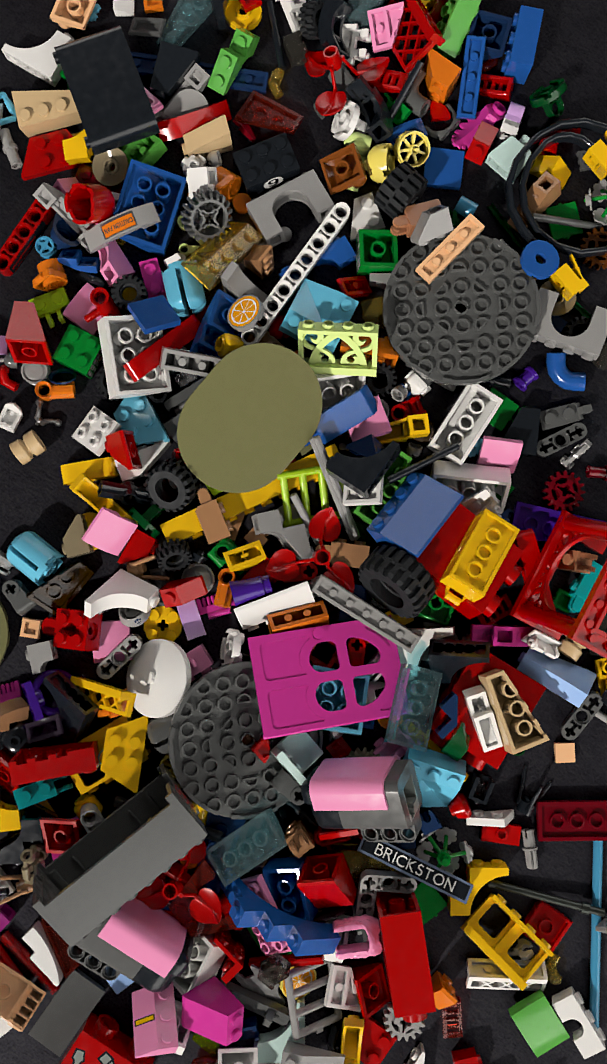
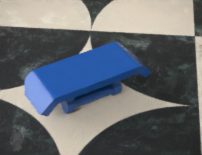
M362 385L354 393L322 411L320 422L313 436L319 435L324 445L377 412V404L368 385Z

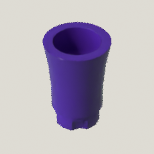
M268 575L229 581L236 607L265 597V594L273 593Z

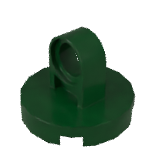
M564 78L549 81V86L544 88L542 85L529 96L531 106L533 108L542 106L549 118L561 116L564 111L561 95L568 87ZM554 103H555L556 106H557V110H556V113H555V114L553 113V110H552V106H553Z
M153 504L142 515L135 507H132L128 513L153 538H156L160 532L152 523L165 511V508L160 509L158 504Z

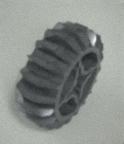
M207 188L206 193L203 189H200L199 194L193 192L194 197L192 199L187 197L189 203H183V207L186 210L180 211L183 216L181 222L184 224V230L197 241L201 239L206 243L209 238L213 242L215 236L220 239V233L226 234L225 227L231 228L228 221L233 220L230 215L232 213V209L229 207L230 202L219 191H212L210 188ZM220 209L219 218L216 220V216L219 213L218 210ZM197 210L198 214L195 218L196 221L193 222L194 214ZM202 212L208 214L211 217V219L205 217Z

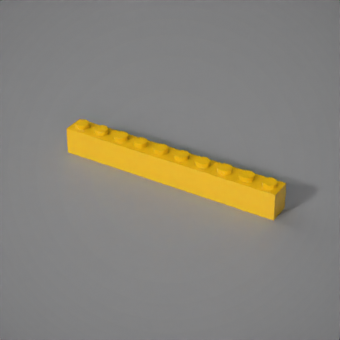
M335 443L325 448L329 458L331 456L334 457L337 452L339 453ZM313 453L289 464L284 471L319 466V463ZM318 474L306 476L307 483L312 480L314 483L319 482ZM299 477L287 479L289 491L295 488L297 491L300 490ZM276 478L268 485L254 491L244 493L229 492L216 498L218 503L221 501L226 511L223 513L225 520L233 522L238 519L237 515L243 512L245 515L256 511L254 508L256 506L262 505V507L273 503L272 499L278 496L282 499L280 480ZM196 508L160 524L167 542H169V539L175 541L176 538H179V541H181L182 539L186 540L192 537L194 540L203 535V529L195 512Z

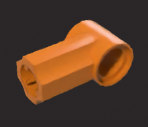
M40 381L35 386L36 395L44 401L75 398L76 395L74 381L67 384ZM44 387H49L50 389L47 395H41V390Z
M229 568L222 569L218 574L219 581L214 600L215 606L231 608L233 596L229 582H224V577L227 574H232L233 578L231 581L238 580V577L234 571L230 572Z

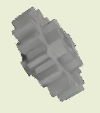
M387 1003L388 1009L383 1010V1022L386 1031H390L392 1038L397 1035L398 1041L402 1037H405V1040L408 1041L409 1036L415 1039L416 1032L422 1033L420 1027H425L424 1020L417 1023H408L403 1020V1017L395 1018L392 1004Z

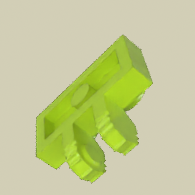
M64 287L28 300V302H34L39 319L46 317L50 328L55 327L51 316L55 312L61 324L66 323L62 310L66 309L70 300Z

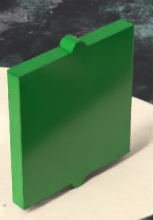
M575 201L566 204L559 203L557 206L549 207L545 210L546 215L580 220ZM548 223L551 237L555 240L564 238L568 240L572 236L583 234L582 228Z
M492 387L490 392L503 399V402L489 424L501 432L508 421L512 420V416L519 406Z
M422 882L417 885L414 892L424 925L434 916L437 917V913L448 904L436 889Z

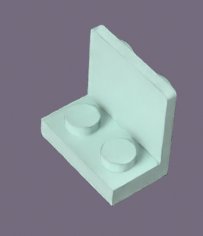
M307 732L285 736L270 751L300 785L306 780L302 774L323 754V751Z

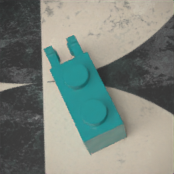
M592 562V566L596 568L595 572H591V574L580 573L578 578L574 579L570 584L569 589L571 590L568 595L572 597L567 604L569 613L581 611L603 567L597 562Z
M63 776L37 781L14 790L13 794L18 810L57 796L60 792L73 788V784L68 783L61 788H57L55 781L68 777Z

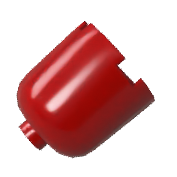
M75 183L72 184L70 191L65 194V210L67 213H70L73 218L72 221L76 224L101 223L112 217L115 211V199L111 191L105 186Z

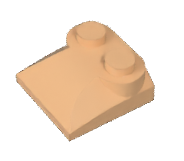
M56 0L50 18L63 29L72 27L85 30L97 0Z

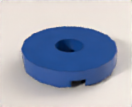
M535 240L524 247L520 257V264L528 276L542 280L549 278L556 272L560 258L552 244L543 240ZM536 256L541 257L544 263H538L536 261Z

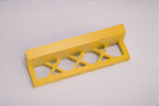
M71 676L70 681L79 686V689L84 694L86 689H88V697L99 708L131 718L136 693L91 679ZM98 693H100L102 699H100L99 701H97L96 695ZM113 697L115 703L110 706L108 699ZM127 700L125 711H123L121 703Z

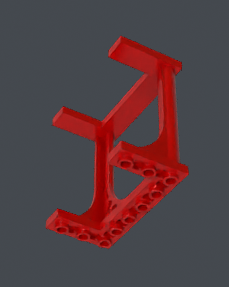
M562 510L509 615L558 641L561 635H565L567 638L607 659V633L599 629L607 613V560L577 619L553 611L547 602V587L568 549L580 542L598 554H603L607 547V522L576 517L570 512Z

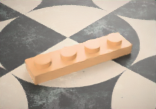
M470 213L416 268L415 272L430 284L484 230L485 226Z

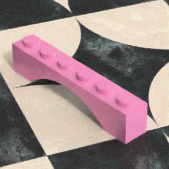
M76 177L57 179L53 187L66 194L72 188V184L79 182ZM116 240L109 242V246L98 250L100 272L109 287H113V283H117V278L121 280L123 275L128 277V275L133 276L135 274L133 267Z

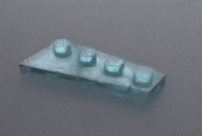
M178 0L166 23L162 38L157 40V45L160 47L162 40L182 46L213 12L210 0Z

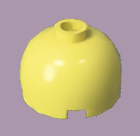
M391 143L375 145L368 152L367 159H364L365 171L368 172L369 177L374 182L383 183L386 177L395 169V156H391L390 150H394Z

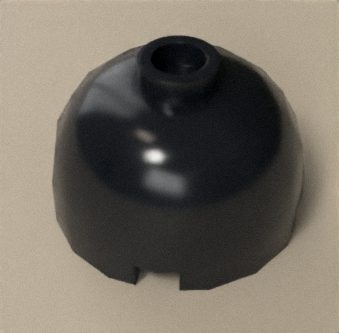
M31 719L10 723L9 731L1 733V746L7 754L14 757L20 749L39 747L40 743L35 742L40 741L41 730L37 723Z

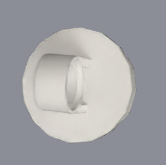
M347 100L340 114H335L331 132L334 133L333 137L337 140H346L353 131L366 134L367 123L359 119L360 106L357 103Z

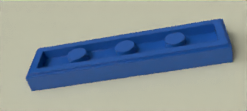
M467 35L456 114L457 119L475 120L486 43L485 36Z

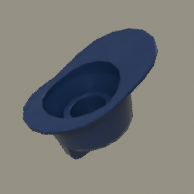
M56 212L50 232V237L56 244V249H69L78 246L80 243L76 239L79 237V234Z

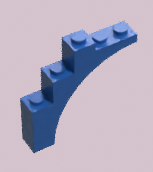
M226 869L219 885L232 906L229 915L237 928L257 927L265 942L286 941L294 956L334 954L341 937L338 933H334L332 923L304 920L275 908L250 890L234 869Z

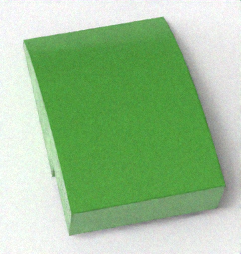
M155 135L118 147L125 153L129 164L131 159L151 166L168 150L163 141Z
M541 988L508 1008L510 1016L537 1058L570 1038Z

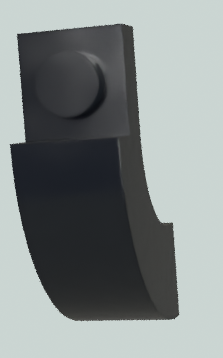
M326 0L322 7L318 24L320 43L325 48L331 45L337 46L340 55H344L345 59L348 60L350 56L342 39V27L346 17L354 9L350 0Z
M362 75L358 76L347 85L345 90L360 106L367 122L366 132L376 144H381L393 135L391 114L375 86L372 88Z

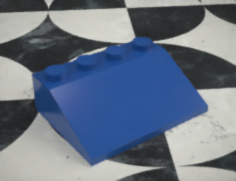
M131 159L113 216L131 208L153 202L161 222L145 229H137L120 237V239L147 252L165 257L187 189L186 178Z
M413 472L408 475L392 498L385 504L369 525L367 531L377 544L396 546L398 549H403L409 555L418 558L463 500L464 496L425 474Z

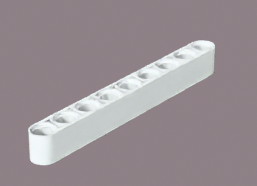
M339 202L332 208L263 302L264 314L262 319L266 321V325L260 327L256 324L253 329L242 332L241 339L244 345L258 343L346 224L350 215V207L346 203ZM343 211L345 216L339 217L336 212ZM331 226L334 232H326L325 227ZM319 241L323 247L316 248L313 243ZM309 257L312 262L305 264L302 262V258ZM293 272H297L300 275V278L294 280L291 278L290 274ZM280 288H287L289 293L281 295L278 290ZM275 303L278 309L270 311L267 305ZM247 334H252L255 340L247 342L244 337Z

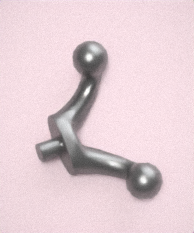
M37 399V411L34 417L37 422L35 425L38 426L40 424L44 426L48 423H54L55 426H61L62 421L60 419H43L41 417L43 400Z

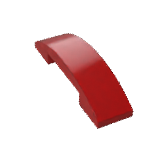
M225 99L204 108L158 121L159 138L163 142L181 138L184 134L222 115L226 116L227 121L231 120L232 117L227 100Z

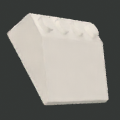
M132 315L104 316L97 322L109 399L130 398L172 391L169 370L161 369L159 365L136 382L132 380L123 367L124 364L163 336V330L144 334Z

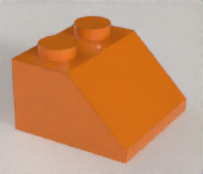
M433 48L427 53L423 71L426 73L424 78L427 95L432 101L440 102L444 105L455 90L462 69Z

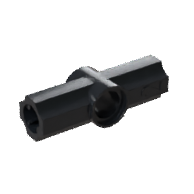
M100 480L98 497L120 500L124 506H133L136 503L150 506L154 504L152 502L153 499L148 496L149 491H146V488L137 487L133 481H123L120 484Z

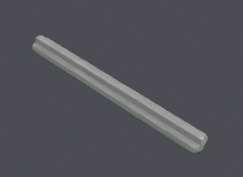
M319 435L313 436L309 439L349 539L351 541L358 540L360 534L349 506L342 504L343 492L338 480L327 473L326 463L329 457Z

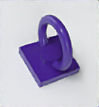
M50 669L41 673L34 680L33 684L31 681L20 684L34 721L43 719L42 713L50 716L60 715L58 707L51 708L45 705L42 692L39 689L44 677L59 670L70 680L71 674L61 669Z

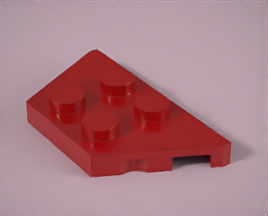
M67 129L29 138L21 173L24 181L79 167L80 164L69 165L65 161L62 140L73 137Z

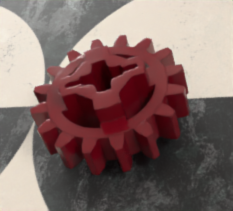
M567 470L562 471L561 474L558 471L554 473V476H548L550 482H544L543 484L547 488L542 489V492L546 493L543 499L549 500L546 505H554L553 510L560 508V511L567 509L568 512L573 510L572 506L575 508L579 507L577 501H583L584 499L580 495L585 494V491L581 490L584 483H578L580 477L574 478V472L567 475ZM559 479H564L561 484L555 483ZM565 488L564 492H566V494L562 495L563 492L560 489ZM566 499L572 500L568 504H563V502H565Z

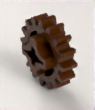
M603 227L599 231L593 228L591 233L587 232L580 240L582 245L578 248L605 247L607 245V232H604ZM607 253L602 256L584 257L583 264L588 262L589 268L594 265L597 271L601 266L604 270L607 269Z

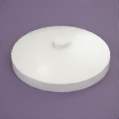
M153 639L144 643L133 656L127 671L126 685L127 691L136 693L134 708L140 714L149 718H165L174 714L180 700L191 686L189 659L184 650L175 642L165 639Z

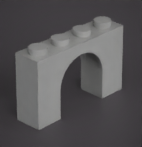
M314 169L304 172L299 177L286 181L283 185L271 189L266 194L253 198L250 202L246 203L248 214L266 245L274 247L285 241L283 230L275 218L277 210L284 203L289 201L305 203L311 209L318 223L323 222L334 207L332 199Z
M540 287V318L532 342L539 341L544 343L546 347H557L563 349V352L573 355L575 353L581 355V358L588 361L597 360L607 337V309L596 306L585 332L573 337L564 336L556 331L551 321L552 311L559 293Z

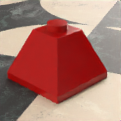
M120 430L105 436V448L108 453L110 452V456L128 470L143 469L133 431Z

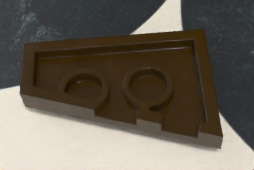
M77 560L26 594V597L56 616L57 608H67L94 574V571Z

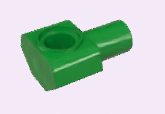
M229 537L222 539L207 554L219 569L225 564L227 565L225 558L221 557L218 553L219 548L223 546L228 551L238 548ZM234 571V573H235L238 577L241 576V575L245 572V571Z

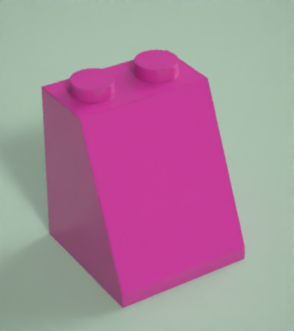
M216 976L183 994L181 1025L184 1028L224 1046H228L240 1039L243 1029L244 1005Z

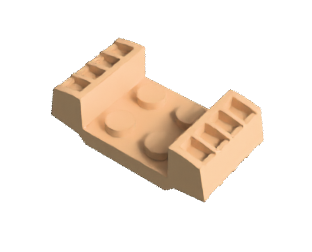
M0 962V1017L7 1021L8 1025L23 1032L45 997L46 992Z

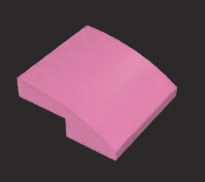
M86 283L63 312V316L82 330L95 336L98 333L97 322L102 317L100 315L89 323L84 319L85 315L96 309L90 299V294L94 287ZM100 295L98 297V303L104 302L106 296Z
M379 395L374 396L377 412L348 430L352 442L370 434L377 438L392 432Z
M484 436L476 464L510 468V472L514 473L522 451L523 441Z
M102 507L81 539L100 550L118 556L138 527V524L131 519L120 516L116 511Z
M120 620L102 621L99 651H93L94 663H100L128 635L132 634L131 627L123 625ZM131 640L129 646L126 648L128 651L132 647ZM122 652L114 654L117 661L125 659V655Z

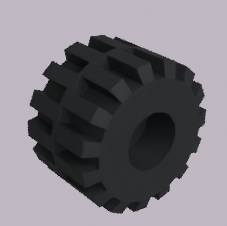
M405 161L398 165L383 181L375 195L374 203L394 219L396 216L403 215L407 206L418 202L426 190L428 180Z

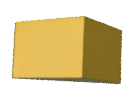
M539 155L530 170V174L537 178L547 171L561 181V190H563L571 175V171L560 156Z
M260 540L223 553L230 572L247 571L267 558Z

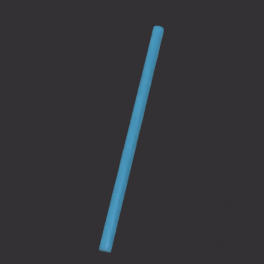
M593 841L592 906L602 908L603 841ZM591 914L589 1010L595 1018L594 1024L598 1029L601 932L595 931V927L601 922V916Z

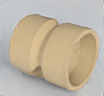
M32 429L23 435V440L17 439L9 444L11 451L23 465L33 459V454L38 456L47 450L40 437Z
M565 636V639L560 640L562 644L557 647L558 651L574 662H577L582 655L581 650L586 649V647Z

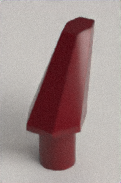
M236 115L232 122L239 126V131L254 143L256 135L247 119L242 120Z

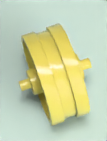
M410 130L398 136L394 144V155L400 164L405 161L407 162L411 155L414 164L410 165L413 168L421 166L428 159L430 142L423 133ZM410 134H412L411 144L405 139ZM416 135H418L421 140L415 144ZM402 141L405 144L404 149H400ZM422 144H423V148H424L423 151H421V150H420V147H419V146L422 145ZM402 152L407 153L404 160L400 155V153ZM416 154H422L420 159L417 161Z

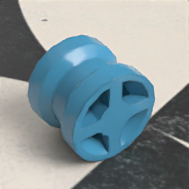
M42 236L36 240L35 249L41 257L51 259L57 255L56 244L51 238Z

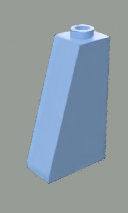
M530 648L527 653L523 651L517 660L520 662L517 667L518 671L578 708L588 696L597 676L592 671L560 658L550 659L544 652L540 653Z

